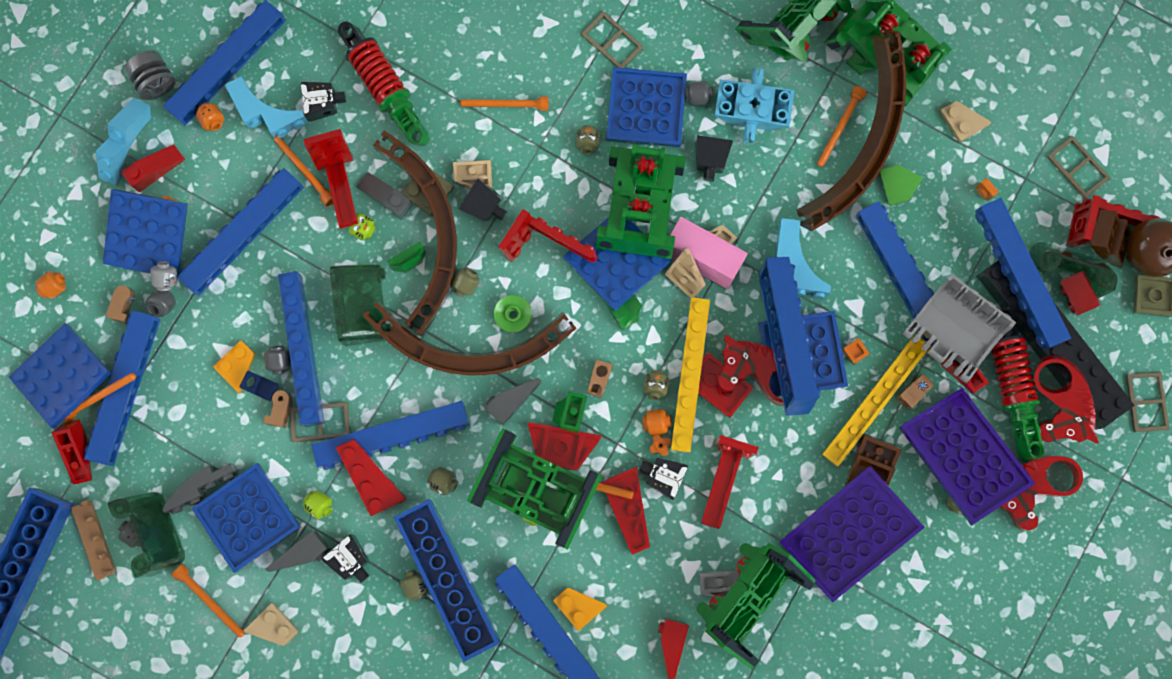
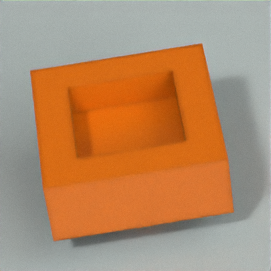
M985 178L976 186L978 194L987 201L999 193L988 178Z
M860 338L842 349L852 365L870 354Z

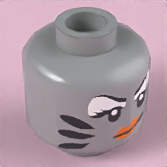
M158 262L150 270L152 286L156 287V290L159 291L171 290L177 283L176 268L169 265V262Z

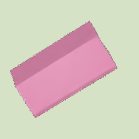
M683 217L679 218L670 235L675 236L673 260L676 261L680 254L688 248L701 275L726 289H729L748 255L747 252Z

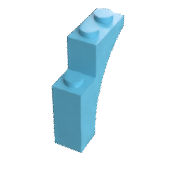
M242 76L225 84L243 122L248 128L257 127L265 121L273 137L283 138L288 132L294 129H301L308 123L302 110H280L260 101L252 94Z
M133 98L107 124L109 138L95 151L99 179L113 185L120 181L122 167L133 141L142 128L151 120L149 104Z
M782 218L778 227L775 257L790 258V263L794 266V281H797L798 285L797 295L805 296V294H812L814 298L823 299L824 296L827 297L830 294L831 285L818 278L809 268L803 257L799 239L801 221Z

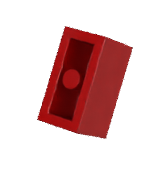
M1085 271L1060 281L1062 285L1059 288L1064 296H1068L1070 300L1068 306L1072 313L1076 312L1078 316L1101 306Z

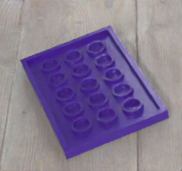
M963 388L899 427L971 526L1036 484Z
M868 466L783 537L780 543L816 580L815 583L833 603L924 529L925 526L871 466Z

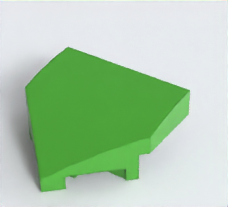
M899 164L880 170L889 206L912 199L919 184L923 181L922 177Z

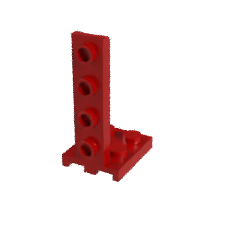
M341 129L305 138V147L317 170L326 169L340 229L359 224L345 163L354 160Z
M1093 195L1092 199L1086 198L1081 204L1075 203L1066 246L1074 248L1092 241L1100 209L1117 211L1119 219H1126L1128 224L1137 226L1145 220L1160 219V217L1142 214L1143 212L1140 210L1126 209L1121 204L1107 203V200L1101 199L1100 196Z
M522 209L498 246L503 256L510 262H513L515 258L519 257L522 246L530 240L531 232L534 230L591 263H594L598 258L592 246L580 244L576 237L564 235L560 228L548 226L544 219L540 217L536 219L524 209Z
M722 435L718 436L714 443V446L719 447L718 450L722 451L701 520V524L717 529L721 527L741 458L748 459L757 455L759 448Z

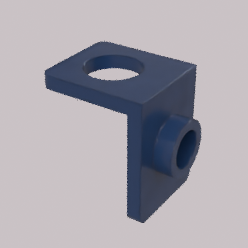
M248 370L239 387L271 401L279 384ZM254 377V384L248 387V379Z

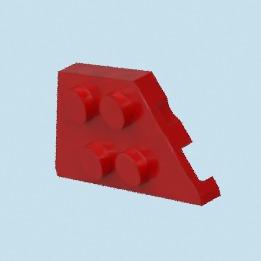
M528 422L536 456L564 469L577 471L602 437V435L580 431L579 433H574L558 427Z

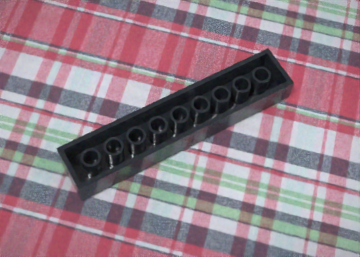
M999 260L976 276L1000 308L1010 307L1014 311L1018 331L1021 335H1026L1027 343L1041 360L1050 355H1060L1070 360L1082 372L1093 397L1096 415L1095 430L1105 428L1135 406L1056 304L1055 306L1071 339L1043 350L1036 342V335L1033 329L1027 324L1028 318L1025 312L1019 308V300L1016 294L1012 293L1009 286L1010 282L1007 276L1003 275ZM1060 363L1045 365L1061 387L1066 388V385L1071 382L1072 375L1070 370Z

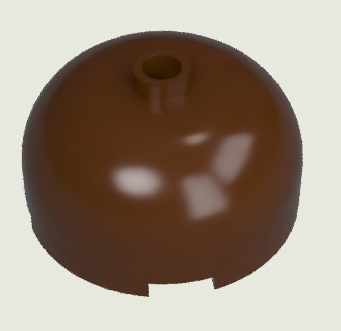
M1160 218L1145 220L1133 228L1126 240V259L1133 269L1147 276L1163 277L1172 274V222Z

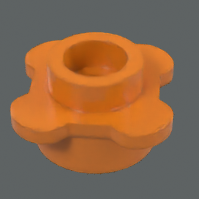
M654 435L650 451L667 456L671 439Z

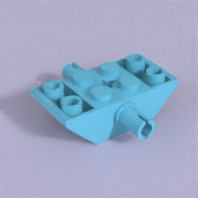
M758 68L752 70L751 84L722 79L719 82L715 117L730 125L745 127L743 142L747 143L749 136V143L755 142L756 129L773 130L790 126L795 90L763 86L765 71L761 68L759 75H757Z

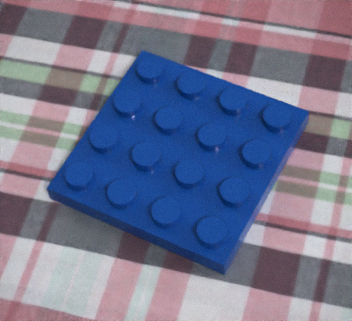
M613 67L606 141L681 147L687 73Z
M111 189L103 264L150 273L151 268L157 265L158 262L166 261L169 262V265L176 268L178 277L188 203Z
M609 217L605 221H603L599 226L607 227ZM626 217L625 230L642 232L632 221H628ZM596 227L579 242L584 246L588 244L595 249L598 258L594 263L589 262L572 251H568L563 256V259L616 311L667 267L671 260L596 249L598 227Z
M835 311L804 315V330L808 333L809 337L808 349L812 352L811 364L812 368L816 370V386L819 387L820 391L848 387ZM767 321L759 322L761 344L772 348ZM776 371L770 377L769 387L775 396L782 397Z
M64 323L9 378L46 423L55 429L112 373L70 325Z
M256 463L192 507L195 515L233 573H237L301 528L259 463Z

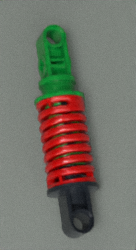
M347 21L342 22L338 27V34L349 49L345 58L353 65L354 70L357 71V75L369 93L372 94V98L380 108L379 110L382 113H389L391 120L396 121L397 126L410 143L425 146L429 142L430 137L421 120L413 111V104L408 101L410 91L404 88L402 81H399V76L396 75L392 65L388 63V59L381 52L376 39L372 37L365 38L359 27ZM420 132L421 137L416 141V135Z
M1010 307L999 309L1016 322L1015 313ZM1015 323L992 348L991 353L993 355L992 359L995 361L994 367L997 368L995 370V373L998 375L997 381L1001 382L998 388L1002 389L1000 391V395L1003 396L1001 397L1002 410L1010 412L1011 418L1009 420L1012 423L1018 456L1022 460L1027 461L1039 459L1044 455L1041 431L1037 421L1038 414L1035 413L1034 406L1040 404V400L1036 394L1037 390L1030 389L1035 386V382H1028V380L1034 378L1033 374H1027L1032 372V368L1025 367L1030 365V360L1023 359L1028 358L1029 353H1019L1027 350L1026 335H1019L1017 324Z

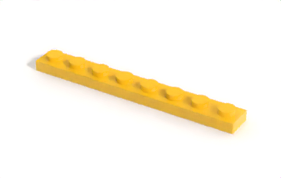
M694 297L690 299L671 450L691 452L710 300Z
M913 335L822 453V456L836 467L845 459L927 352V350H922V346L925 343L923 339L920 338L914 344L911 341L915 336Z

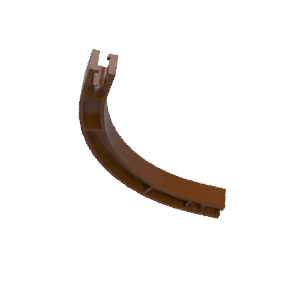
M886 29L882 32L883 36L875 35L872 37L879 84L878 100L872 127L861 152L845 175L827 192L796 210L799 217L807 218L804 221L801 220L800 226L813 231L837 217L855 203L875 180L892 150L902 121L906 97V66L901 36L898 31Z
M384 130L381 134V140L385 142L387 139L393 145L390 150H387L380 146V141L376 140L373 145L374 149L403 169L415 181L430 205L436 224L437 258L432 279L421 301L405 322V325L412 330L413 326L411 324L418 316L425 321L420 330L415 329V332L422 336L438 314L451 288L457 262L458 242L456 225L446 193L429 166L414 151ZM396 150L404 151L401 157L394 156ZM425 306L432 308V312L428 316L422 314V309Z
M379 300L373 307L378 308L384 316L380 321H377L370 314L369 309L363 314L364 318L374 329L405 356L435 370L459 375H490L517 369L547 354L577 329L572 321H570V326L564 331L559 332L556 326L563 319L565 321L569 320L565 313L562 312L536 335L513 347L488 353H462L437 347L415 336L396 320ZM389 321L392 324V329H383L382 323ZM548 332H556L557 337L554 340H548L546 338Z

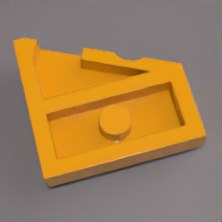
M240 340L213 368L238 393H241L243 389L239 386L246 372L250 371V365L253 363L256 354Z
M569 587L553 600L578 631L607 607L605 603Z

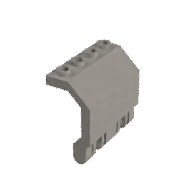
M951 274L902 334L910 339L917 330V334L911 340L914 344L919 341L922 334L927 337L928 341L923 344L922 350L926 351L934 343L927 354L940 364L950 355L943 366L947 368L953 363L954 359L958 361L960 365L954 370L953 374L958 376L966 367L959 378L967 383L992 348L1016 322L1008 314L996 308L992 302L979 295L976 290L963 283L959 277Z

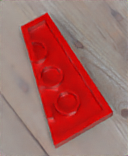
M355 438L336 446L370 516L406 500L404 494L397 489L396 485L376 465Z
M637 467L601 482L602 484L629 490L634 493L632 499L606 493L632 555L650 547Z

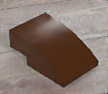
M1100 209L1090 244L1095 253L1102 259L1119 268L1123 267L1127 252L1126 240L1131 232L1128 221L1126 219H1119L1117 211Z
M864 433L854 455L845 486L868 466H871L889 486L902 449L897 445Z

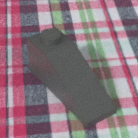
M369 172L357 186L358 189L401 220L413 206L410 199Z
M539 378L499 393L496 397L491 396L485 403L487 405L485 409L504 426L542 382Z
M312 530L269 565L266 571H277L315 562L316 560L320 562L327 555L326 552L330 550V547L317 531Z

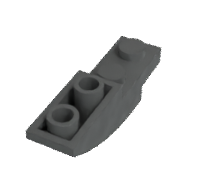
M229 464L218 470L214 466H207L201 469L174 491L163 507V512L174 515L183 511L182 507L188 504L193 506L200 503L201 498L206 496L204 490L215 487V483L221 480L225 482L234 478L233 474L238 472L236 466Z

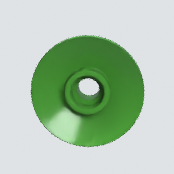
M518 295L503 297L494 308L496 324L499 328L509 333L524 330L532 318L530 304ZM516 312L517 316L515 318H511L510 313Z

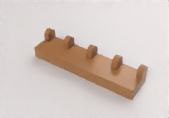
M86 500L80 502L79 505L71 507L95 580L100 581L117 574L93 501Z

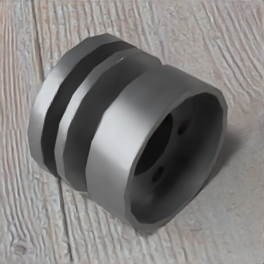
M150 50L139 53L132 57L124 66V72L134 84L139 97L143 100H153L165 95L176 83L174 76L166 67V63L158 51Z

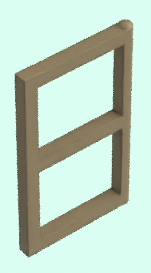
M604 11L581 33V36L618 68H625L644 49V46ZM604 17L619 31L602 48L587 34ZM623 34L638 48L620 64L606 50Z
M1070 136L1067 141L1047 156L1084 199L1107 180L1111 179L1073 136ZM1072 142L1086 159L1068 173L1055 159L1054 155ZM1090 161L1104 178L1086 193L1073 179L1072 175Z
M1161 372L1126 375L1129 398L1135 405L1131 408L1134 432L1169 431ZM1157 377L1160 399L1135 401L1132 378ZM1161 403L1164 426L1139 428L1136 405Z
M348 402L322 405L323 409L344 407L346 433L323 435V424L318 425L319 436L296 438L295 412L298 411V407L290 408L291 441L331 439L349 434Z

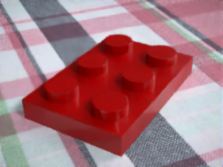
M708 352L702 360L698 394L730 419L753 390V387L743 380L737 382L735 389L731 393L721 392L718 389L717 381L724 368V364Z

